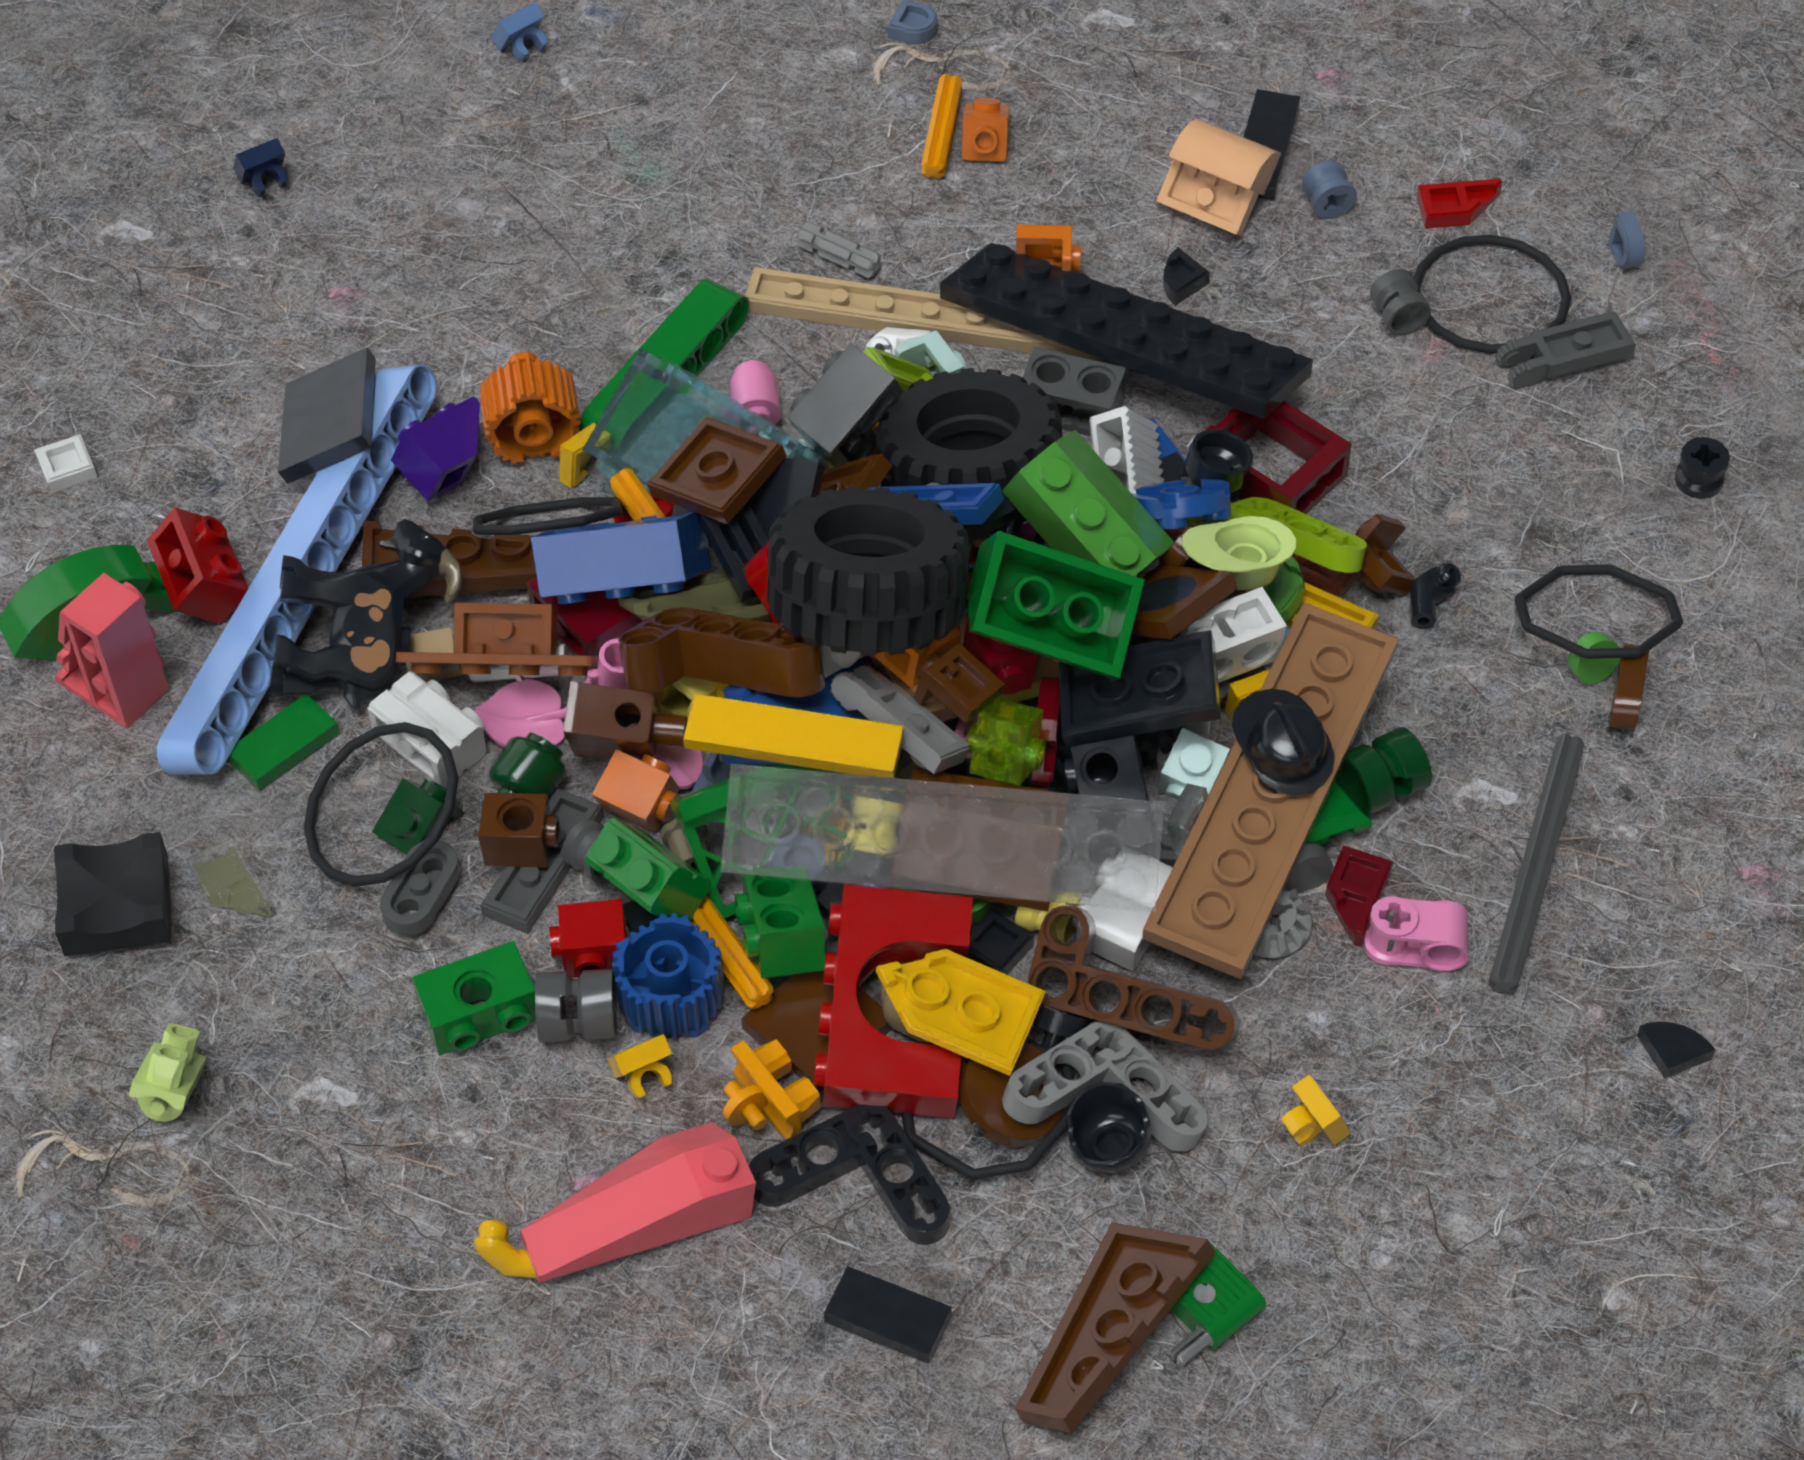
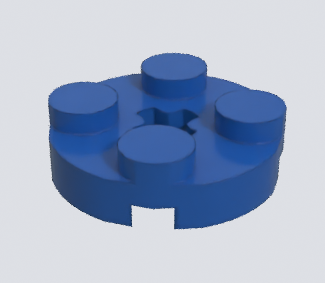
M1201 479V489L1197 485H1185V480L1168 481L1143 486L1136 489V494L1132 493L1155 521H1158L1162 529H1176L1188 526V517L1202 516L1203 520H1220L1231 517L1230 483L1223 480Z

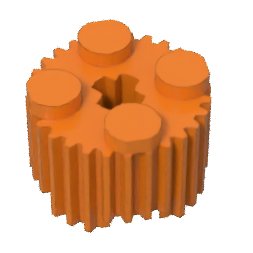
M532 352L515 353L509 358V362L505 363L506 367L498 366L497 372H490V378H485L484 382L479 386L485 436L488 438L489 444H493L495 456H502L503 461L510 459L511 464L524 462L525 456L534 459L535 455H539L542 458L545 456V453H549L551 458L560 457V445L576 435V432L580 430L579 425L581 424L572 373L567 371L566 368L560 369L558 363L551 365V361L548 359L545 362H541V359L537 358Z

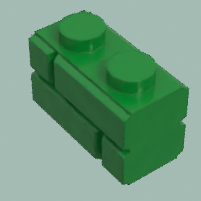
M614 817L607 821L586 855L585 862L603 874L606 879L647 911L659 917L661 913H665L666 917H671L672 913H677L678 918L688 915L690 921L711 888V881L647 832L630 826Z

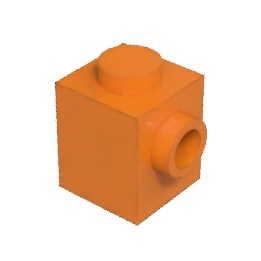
M616 749L592 796L604 809L651 832L657 833L662 821L667 823L674 814L669 801L680 797L677 794L680 788L669 774L671 768L664 762L646 754L643 755L641 760H638Z

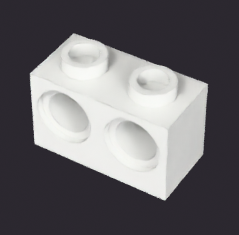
M1263 587L1218 603L1177 636L1208 630L1212 631L1215 641L1219 683L1274 662L1282 647L1287 625Z

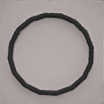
M1492 234L1460 237L1434 248L1417 265L1414 279L1418 285V292L1421 293L1420 287L1425 270L1442 254L1462 246L1494 244L1518 249L1540 261L1557 280L1562 299L1557 317L1547 328L1562 325L1566 321L1571 295L1564 273L1547 254L1521 240ZM1431 315L1426 322L1435 334L1460 348L1495 354L1500 346L1504 345V343L1487 344L1464 339L1440 326Z
M407 722L374 727L343 746L323 768L308 797L303 829L310 858L328 878L354 887L379 884L395 878L418 864L440 840L455 808L459 777L451 749L433 730ZM405 732L427 739L442 755L448 777L444 808L431 834L409 858L382 873L354 876L334 869L321 855L314 831L318 801L332 773L354 750L379 736Z

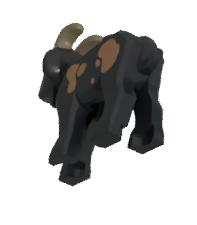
M407 519L397 523L392 538L378 543L379 547L396 552L399 561L371 564L349 572L337 573L309 568L300 559L283 555L279 602L312 604L332 609L333 614L329 633L330 646L315 652L301 650L290 638L277 634L269 696L309 695L320 689L335 688L343 690V696L347 704L354 709H360L362 701L378 697L387 689L396 674L398 666L396 652H409L411 628L401 626L403 603L438 575L444 577L447 585L445 602L451 603L457 597L463 582V572L460 563L436 537Z

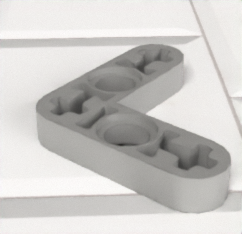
M1102 1021L1088 1025L1017 1069L1010 1076L1002 1096L1003 1108L1010 1117L1024 1124H1036L1069 1105L1078 1093L1087 1087L1099 1082L1122 1083L1138 1094L1143 1100L1150 1119L1151 1134L1165 1147L1175 1151L1193 1149L1199 1143L1208 1123L1207 1112L1203 1106L1126 1029ZM1097 1045L1103 1050L1098 1052L1093 1060L1091 1055ZM1054 1065H1071L1077 1069L1081 1078L1077 1080L1063 1078L1057 1073ZM1133 1077L1146 1079L1154 1086L1156 1092L1152 1094L1139 1092L1131 1085L1129 1079ZM1041 1083L1043 1084L1044 1088L1039 1098L1033 1095L1029 1096L1039 1090ZM1182 1121L1185 1122V1123H1182V1124H1180V1125H1176V1124H1175V1123H1180V1122H1182Z

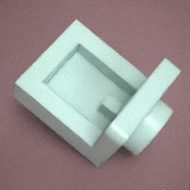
M937 330L918 338L909 339L895 348V356L928 368L933 376L945 371L948 374L960 373V369H967L962 355L958 351H952Z

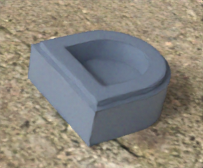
M902 0L887 26L888 38L909 44L926 43L933 39L937 33V14L931 7L925 4Z
M1633 210L1617 213L1608 242L1617 264L1622 268L1640 266L1645 257L1643 233Z

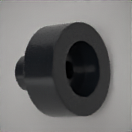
M1041 1004L1033 1025L1045 1030L1041 1045L1051 1049L1066 1040V1037L1069 1038L1087 1027L1089 1018Z

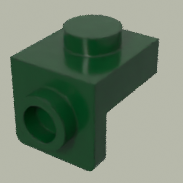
M402 778L373 828L372 833L407 855L412 847L425 841L431 834L444 808L447 788L428 778H425L422 784ZM455 805L451 817L458 819L463 809Z

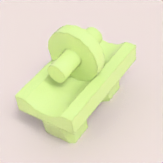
M168 1023L164 1030L161 1044L157 1042L152 1044L132 1081L129 1097L138 1099L141 1111L147 1117L155 1121L167 1122L177 1118L184 1110L204 1070L207 1056L195 1053L200 1031L175 1023Z

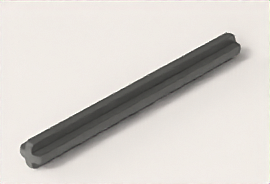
M1565 733L1557 737L1491 971L1489 985L1495 991L1512 994L1517 991L1585 745L1579 736L1572 737Z

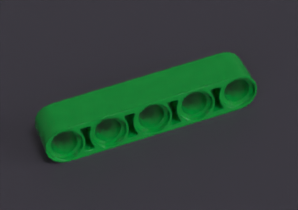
M708 278L701 280L592 399L581 416L579 432L595 423L606 430L604 447L621 455H626L632 451L739 331L748 315L749 299Z

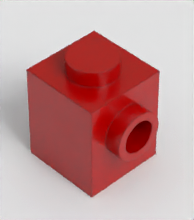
M622 899L558 905L559 926L549 927L552 959L562 958L564 971H567L572 978L579 977L583 970L613 969V952H616V943L622 942L623 939L627 938Z

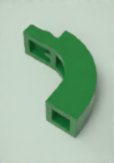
M108 545L75 553L48 566L19 589L0 616V630L13 657L56 661L57 654L64 648V645L58 641L60 611L103 573L121 584L128 582L136 587L145 598V609L177 612L173 609L156 563L143 562L134 545Z

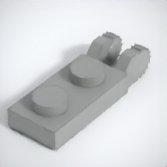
M863 665L853 669L854 672L847 673L846 671L840 673L832 679V684H830L832 690L830 691L833 693L836 701H840L841 706L847 711L858 709L870 721L904 726V737L901 747L910 754L911 759L921 768L929 770L933 774L963 763L971 749L965 740L899 685L893 684L880 672H875V668L872 669L870 665Z

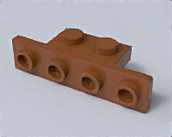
M454 603L453 653L396 652V662L412 663V672L443 673V664H460V674H491V664L509 665V675H540V665L558 666V676H587L589 666L598 667L599 656L557 655L558 605Z

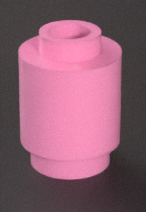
M751 360L739 364L730 379L734 422L740 428L763 432L776 425L781 417L777 378L770 367L764 362Z

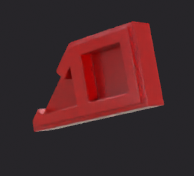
M1501 179L1418 185L1416 197L1424 228L1470 225L1500 195Z

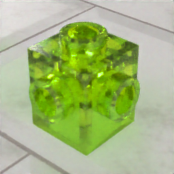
M998 698L986 706L978 715L977 722H973L966 741L969 744V748H971L968 753L972 754L970 773L983 776L985 779L1020 786L1032 769L1039 770L1046 748V740L1039 738L1044 710Z

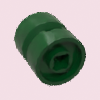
M1398 727L1375 738L1372 741V747L1362 744L1349 750L1336 780L1362 811L1369 816L1393 804L1395 797L1405 799L1428 788L1432 782V771L1427 754L1416 736L1407 728Z

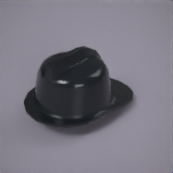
M1266 689L1256 691L1242 699L1234 710L1232 728L1235 738L1254 772L1264 785L1278 793L1297 796L1312 793L1325 784L1333 771L1334 751L1331 741L1324 730L1323 723L1301 697L1286 690Z

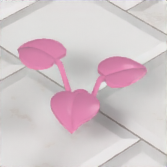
M619 636L603 644L599 652L598 668L588 671L587 679L584 683L627 689L618 642ZM526 679L522 680V682L515 681L507 684L485 703L474 709V712L477 713L484 723V732L502 747L506 745L509 739L516 736L526 737L530 732L547 739L557 747L561 745L565 738L563 732L564 724L561 719L566 717L567 706L561 709V698L557 691L539 680ZM657 744L655 758L671 768L669 774L679 788L688 789L695 786L703 767L702 751L680 746Z

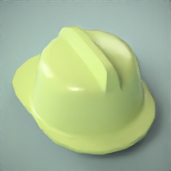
M1245 516L1225 522L1190 528L1182 536V547L1191 558L1211 568V570L1232 572L1237 590L1251 591L1265 587L1273 581L1278 574L1281 564L1289 560L1296 551V538L1292 531L1279 521L1266 517Z

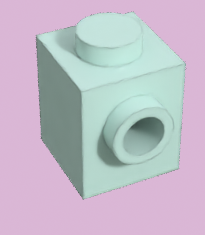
M1182 727L1161 771L1157 791L1164 793L1169 800L1187 808L1195 807L1202 810L1229 755L1230 749Z

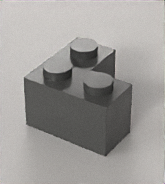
M850 343L843 352L837 351L828 359L822 371L823 376L812 389L806 388L799 393L791 405L792 412L787 417L806 444L833 466L868 457L877 447L876 434L872 428L904 392L895 377Z

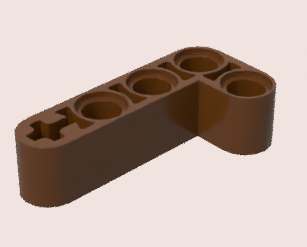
M679 607L655 614L621 634L618 639L625 683L628 690L647 693L655 692L688 676L787 697H805L820 692L825 688L826 684L820 646L815 647L806 643L801 635L794 637L780 624L700 609Z
M1063 905L1053 908L1046 914L1040 928L1032 959L1028 984L1044 990L1043 977L1045 972L1052 967H1058L1067 975L1068 988L1058 998H1054L1046 992L1041 1002L1042 1005L1202 1049H1216L1228 1045L1235 1038L1239 1029V1019L1236 1011L1230 1004L1219 999L1088 965L1096 937V925L1093 917L1088 911L1080 907ZM1068 914L1075 916L1082 926V934L1079 940L1070 946L1063 944L1056 934L1058 921ZM1106 980L1115 983L1121 993V1001L1118 1007L1111 1012L1100 1009L1094 999L1096 987ZM1157 994L1167 997L1172 1002L1174 1008L1171 1021L1164 1026L1152 1023L1146 1013L1148 1001ZM1186 1001L1193 1002L1194 1004L1189 1011V1014L1204 1017L1211 1015L1213 1009L1219 1011L1218 1020L1226 1023L1225 1032L1215 1033L1212 1039L1206 1037L1207 1028L1193 1023L1186 1024V1034L1179 1032V1028L1186 1017Z

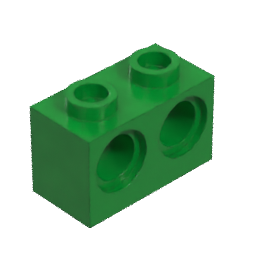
M806 865L743 872V894H735L736 918L738 926H743L746 957H756L761 978L823 971L825 968L824 924Z

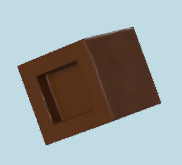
M484 793L478 838L485 866L547 867L550 847H558L560 839V819L558 815H551L547 794Z

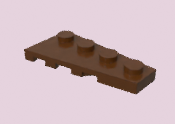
M364 521L362 567L371 564L399 561L396 552L378 546L380 541L392 538L395 530L382 529L381 523L378 521ZM452 528L450 535L431 534L451 552L461 565L463 582L458 594L526 589L527 583L537 577L531 537L533 536L494 535L492 539L478 538L472 534L471 530ZM438 575L410 597L446 595L447 585L444 577Z
M1111 1222L1015 1408L1022 1421L1032 1425L1073 1433L1216 1252L1209 1240Z

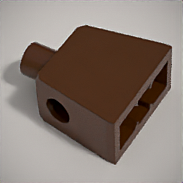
M571 681L563 732L576 757L611 759L617 749L641 760L644 754L655 758L657 744L684 747L683 738L688 716L661 713L657 698L651 693ZM632 724H637L636 726H634V727H632V728H627L628 726H630V725H632Z

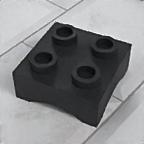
M160 832L141 834L134 839L112 845L86 846L71 843L54 846L57 881L55 934L64 956L171 942L168 854Z

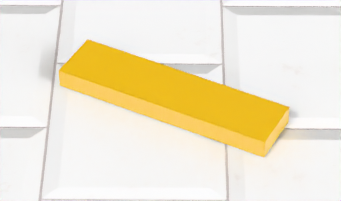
M695 694L683 741L684 747L687 749L894 781L904 737V726Z

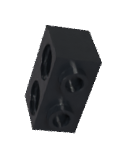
M1133 735L1071 747L1073 758L1065 759L1064 765L1070 791L1078 789L1082 810L1074 811L1075 827L1079 842L1088 841L1091 852L1156 840L1138 737ZM1101 753H1108L1113 756L1118 765L1116 777L1107 784L1098 783L1090 773L1091 761ZM1109 805L1121 807L1127 815V827L1118 836L1105 833L1100 826V814Z

